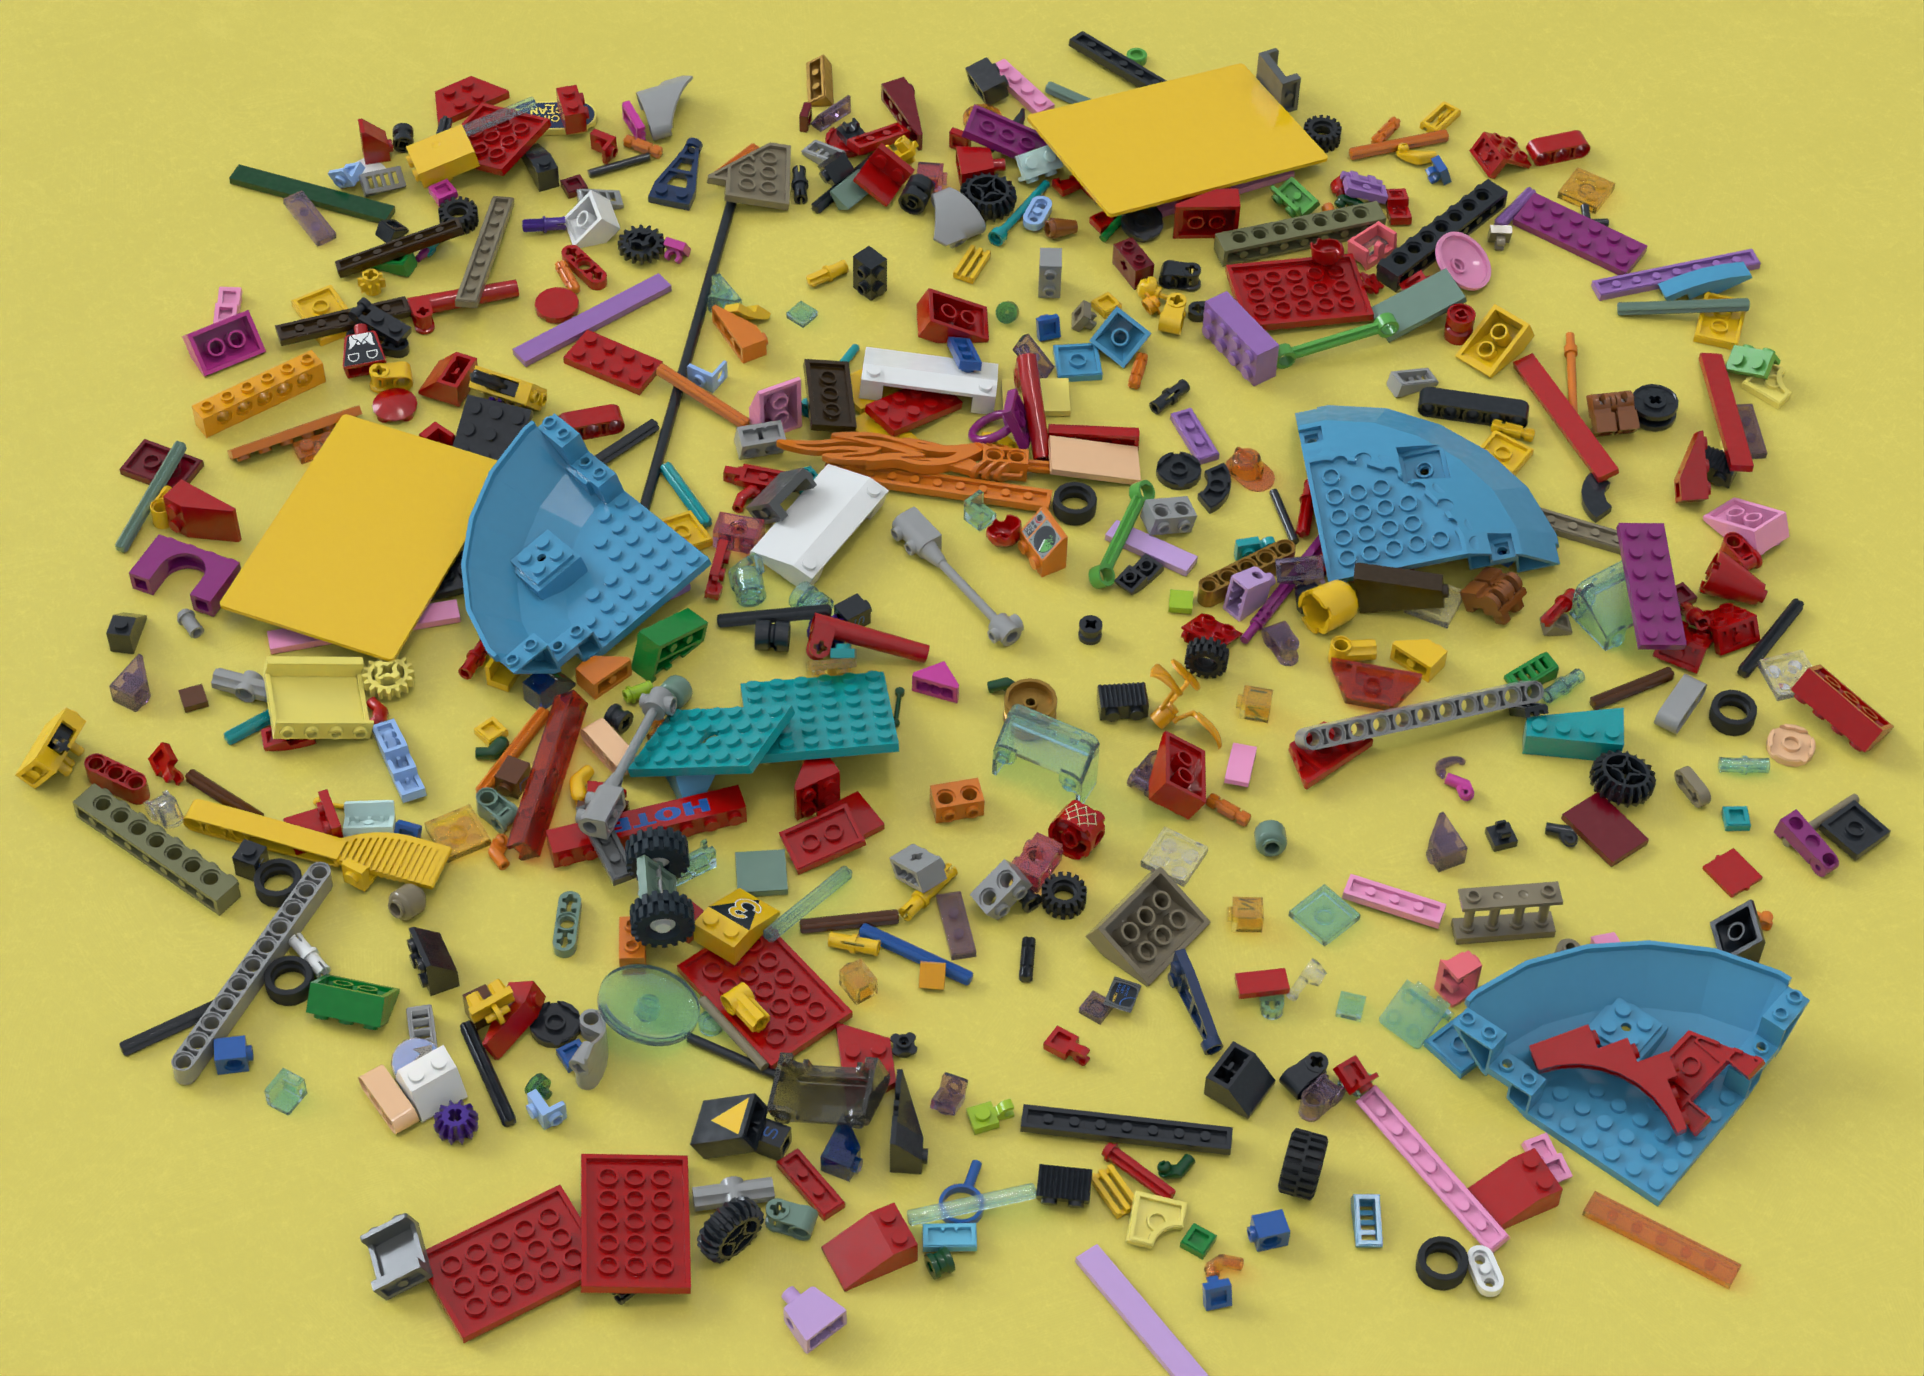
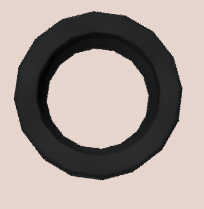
M1068 482L1057 488L1053 497V512L1059 521L1068 525H1083L1095 516L1097 497L1095 491L1090 486L1080 482ZM1068 498H1079L1086 501L1088 505L1082 509H1070L1065 507L1062 501Z
M1725 690L1718 693L1712 700L1709 710V720L1712 726L1717 731L1730 736L1744 735L1749 732L1754 725L1757 715L1755 701L1748 694L1738 690ZM1724 706H1734L1741 709L1747 717L1740 720L1725 717L1719 709Z
M277 858L263 863L254 875L257 897L267 906L281 907L302 878L301 870L296 863L288 859ZM287 875L293 878V883L284 890L271 891L264 888V883L273 876Z
M283 956L274 960L264 973V983L268 996L272 1001L283 1006H294L305 1002L308 999L310 982L315 980L309 962L297 956ZM287 972L301 973L305 977L304 982L294 989L284 990L274 985L275 980Z
M1437 1236L1429 1238L1422 1243L1417 1254L1416 1272L1419 1279L1425 1285L1435 1290L1445 1291L1457 1287L1466 1276L1468 1254L1458 1241L1450 1237ZM1433 1253H1446L1457 1261L1458 1268L1453 1273L1440 1274L1433 1271L1427 1265L1426 1259Z

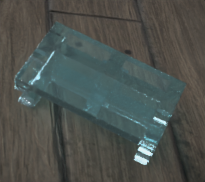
M706 839L700 842L701 848L689 853L690 866L689 868L687 867L685 874L681 873L682 877L676 878V886L717 867L716 850L713 846L708 848Z

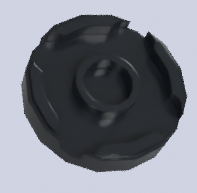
M1156 206L1122 214L1121 226L1129 238L1133 237L1135 241L1143 243L1150 242L1156 239L1162 231L1164 224L1163 216Z
M1170 452L1162 456L1157 462L1156 476L1159 482L1170 489H1190L1197 485L1201 479V464L1197 458L1189 453L1180 452L1179 454H1174V452Z
M564 1001L544 1003L538 1017L530 1025L532 1037L538 1044L547 1048H560L576 1040L581 1032L579 1011L573 1005Z

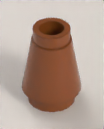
M1050 218L1044 224L1045 235L1048 238L1056 239L1077 233V221Z

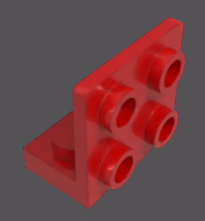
M1484 131L1469 150L1487 176L1492 179L1498 176L1507 163L1528 169L1532 166L1527 159V154L1520 150L1517 146L1518 142L1510 136L1503 137L1495 132L1492 134Z
M881 143L865 162L853 181L883 206L887 207L915 169Z
M1724 603L1714 610L1703 611L1704 615L1710 620V624L1706 622L1705 624L1709 626L1707 630L1713 634L1715 654L1722 656L1760 641L1756 614L1735 606L1733 603Z
M1682 621L1687 644L1685 649L1654 650L1653 657L1697 674L1707 649L1714 643L1713 636L1708 630L1694 629L1689 627L1687 622Z
M328 789L318 792L320 802L316 803L317 808L283 819V822L344 838ZM294 849L295 855L297 856L307 853L305 851Z

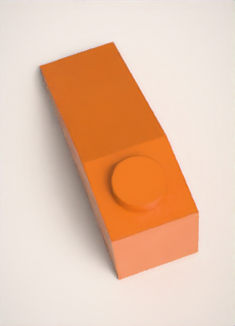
M717 305L712 306V322L743 364L767 355L766 345H768V339L764 332L761 333L755 324Z

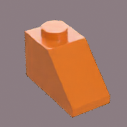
M593 656L587 661L581 662L575 668L577 684L596 700L632 675L631 659L618 656Z

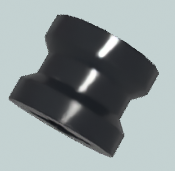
M1087 615L1080 619L1078 637L1083 644L1095 645L1101 641L1103 627L1101 619L1093 615Z
M617 703L611 705L604 715V719L609 725L613 726L615 731L620 734L628 730L634 718L632 712L629 710L624 711L622 706Z

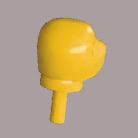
M1148 276V278L1141 279L1138 284L1137 294L1142 299L1146 298L1144 295L1146 292L1150 296L1155 295L1158 300L1160 298L1167 300L1169 296L1161 293L1163 287L1157 285L1155 277Z

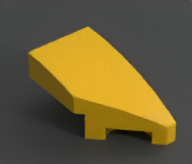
M741 303L725 305L724 307L725 310L745 320L769 319L771 314L759 305L744 306Z

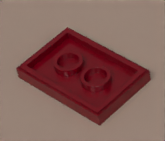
M144 439L119 469L120 474L150 485L171 448ZM184 453L166 485L173 488L181 479L190 484L204 467L203 460Z
M1599 792L1569 809L1561 817L1610 867L1647 845L1649 841L1611 802L1608 803L1606 798H1600Z

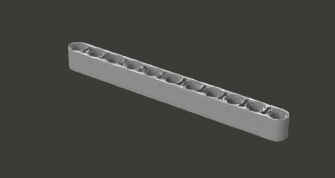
M1518 681L1304 727L1296 732L1295 743L1301 749L1317 750L1540 701L1544 695V688L1538 681ZM1529 686L1532 690L1530 696L1527 695V688ZM1507 691H1509L1510 693V699L1508 700V702L1505 699V694ZM1485 695L1488 697V704L1486 706L1483 703ZM1463 700H1465L1467 703V707L1464 711L1461 707ZM1442 704L1445 708V712L1443 715H1441L1439 712L1440 706ZM1420 709L1423 712V717L1421 720H1419L1417 717V713ZM1397 714H1399L1401 717V722L1399 725H1397L1395 722ZM1375 719H1377L1379 722V727L1377 730H1375L1373 727V722ZM1353 724H1355L1357 727V731L1354 735L1351 732V726ZM1331 728L1335 732L1332 740L1329 738V730ZM1308 733L1312 735V742L1310 743V745H1308L1306 742V737Z
M316 862L308 868L174 1054L171 1064L176 1082L182 1085H189L198 1078L214 1055V1039L226 1038L265 984L264 973L267 967L274 960L283 957L291 947L288 944L289 939L294 934L297 937V933L302 932L329 894L333 883L331 868L328 864Z

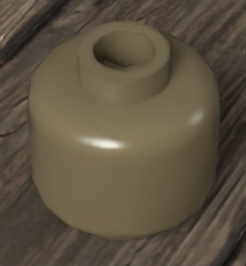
M414 884L403 885L392 892L388 899L390 913L395 918L403 921H408L420 914L426 907L424 891Z

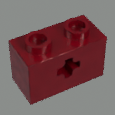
M1133 237L1113 244L1112 263L1134 290L1137 289L1141 279L1154 276V263Z

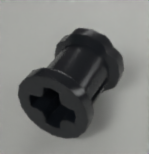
M1029 888L1027 894L1018 901L1022 904L1023 911L1028 913L1038 908L1042 902V897L1039 894H1035Z

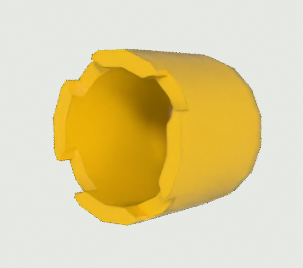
M1333 580L1304 591L1298 600V607H1302L1305 615L1302 617V621L1314 634H1326L1351 621L1357 614L1359 606L1356 592L1348 583L1341 580Z

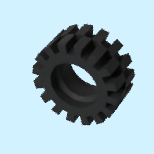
M1315 115L1312 119H1307V122L1304 124V130L1325 153H1328L1329 149L1332 152L1335 148H1338L1342 126H1340L1339 122H1336L1335 118L1330 120L1328 115L1326 118H1323V115H1319V118H1317Z
M458 196V199L451 197V201L446 199L444 200L445 204H440V208H438L440 223L459 218L466 235L470 233L469 230L474 231L475 227L478 226V210L473 200L469 202V198L465 197L463 200L462 196ZM455 215H464L462 217H453Z
M1201 636V640L1198 637L1194 638V642L1191 640L1189 645H1187L1184 660L1186 669H1190L1191 674L1196 672L1197 677L1204 675L1206 679L1209 676L1212 679L1216 678L1217 675L1219 677L1222 676L1223 672H1226L1229 659V648H1226L1227 645L1225 643L1221 644L1219 639L1213 641L1214 637H1209V640L1205 636Z
M1062 871L1058 872L1057 877L1053 873L1050 875V879L1048 877L1045 879V884L1043 883L1041 897L1043 909L1046 908L1048 915L1053 912V918L1061 915V920H1065V916L1068 915L1069 919L1074 918V913L1078 916L1081 914V910L1085 909L1087 887L1084 886L1083 879L1079 881L1078 875L1075 874L1074 877H1071V872H1067V876H1064ZM1066 891L1071 893L1073 898L1061 900L1055 897L1054 894Z

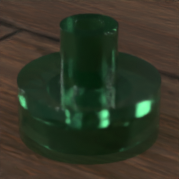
M1004 301L996 308V317L1004 324L1014 322L1019 316V308L1012 301Z
M543 1073L536 1074L527 1083L525 1094L527 1095V1093L537 1089L542 1098L548 1100L552 1096V1091L549 1090L551 1080Z

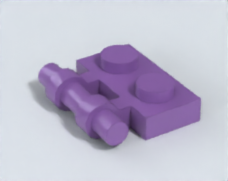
M1355 171L1341 172L1340 179H1343L1346 195L1370 202L1386 203L1388 195L1385 185H1382V180L1376 179L1375 176L1358 175V172Z

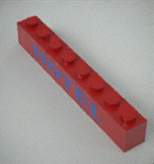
M734 785L624 811L618 819L614 830L625 849V843L627 840H630V836L632 834L637 835V831L641 829L647 831V827L657 829L658 826H663L665 830L671 827L674 832L679 830L682 832V835L690 837L695 834L707 831L712 832L720 828L747 822V810L739 785ZM578 823L546 830L547 845L554 868L599 858L588 835L580 830Z

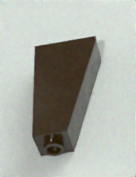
M1355 563L1354 584L1360 613L1445 608V598H1449V585L1444 584L1443 574Z

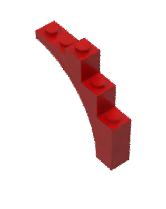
M1588 1024L1529 1046V1051L1538 1074L1558 1069L1581 1068L1601 1071L1619 1077L1639 1088L1655 1102L1667 1117L1676 1136L1687 1132L1686 1125L1690 1124L1688 1116L1684 1109L1680 1110L1676 1100H1679L1680 1097L1675 1085H1669L1670 1082L1677 1080L1676 1072H1679L1680 1069L1675 1057L1670 1058L1668 1051L1637 1062L1636 1059L1640 1058L1635 1043L1630 1044L1628 1038L1598 1048L1597 1045L1601 1044L1596 1030L1591 1031Z

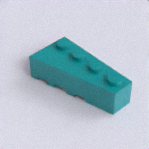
M1624 707L1530 716L1526 718L1523 731L1522 754L1594 761L1601 753H1607L1608 750H1612L1615 753L1619 749L1622 752L1624 747Z

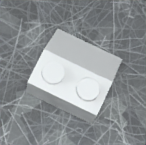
M592 190L565 216V225L572 245H576L579 248L607 243L620 230L610 200Z
M444 1045L397 1070L395 1080L414 1107L421 1123L434 1117L436 1112H440V1105L449 1106L450 1100L457 1104L461 1099L463 1101L468 1097L457 1066Z

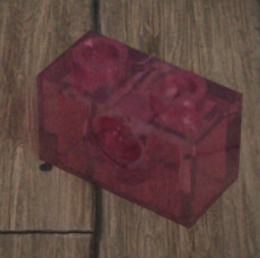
M720 512L713 529V547L717 548L718 541L723 539L728 540L727 550L750 554V551L765 535V520Z
M1037 832L1032 840L1028 839L1021 855L1013 859L1012 863L1031 882L1032 886L1030 888L1038 894L1043 883L1045 884V879L1050 877L1062 860L1063 844Z

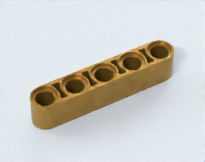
M1288 539L1279 540L1203 577L1198 584V603L1203 607H1213L1225 601L1231 576L1251 567H1258L1264 573L1269 572L1273 576L1290 569L1294 564L1296 546L1294 542Z

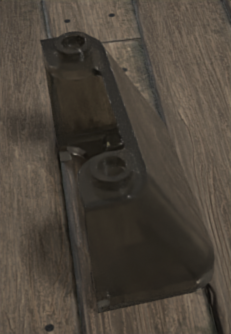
M780 1052L767 1105V1111L776 1122L781 1124L801 1122L849 1125L856 1129H862L870 1124L889 1087L891 1078L879 1058L866 1057L865 1063L857 1062L856 1068L812 1065L809 1059H804L803 1063L793 1060V1053Z

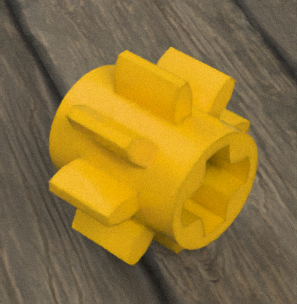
M367 269L362 272V277L357 278L361 293H365L368 296L381 294V288L386 287L382 272L378 273L375 269Z

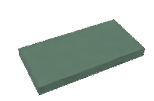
M1445 268L1373 306V319L1375 320L1379 315L1387 312L1394 315L1399 324V329L1394 335L1386 338L1390 343L1447 313L1450 306L1458 303L1464 304L1467 300Z

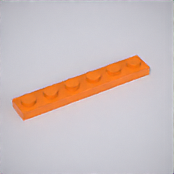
M360 405L227 450L229 458H236L238 462L251 458L249 453L258 451L259 454L266 453L272 450V445L280 443L282 447L294 443L293 438L301 436L302 439L314 436L315 430L322 428L325 432L334 429L335 423H338L342 415L347 414L354 417L361 415Z

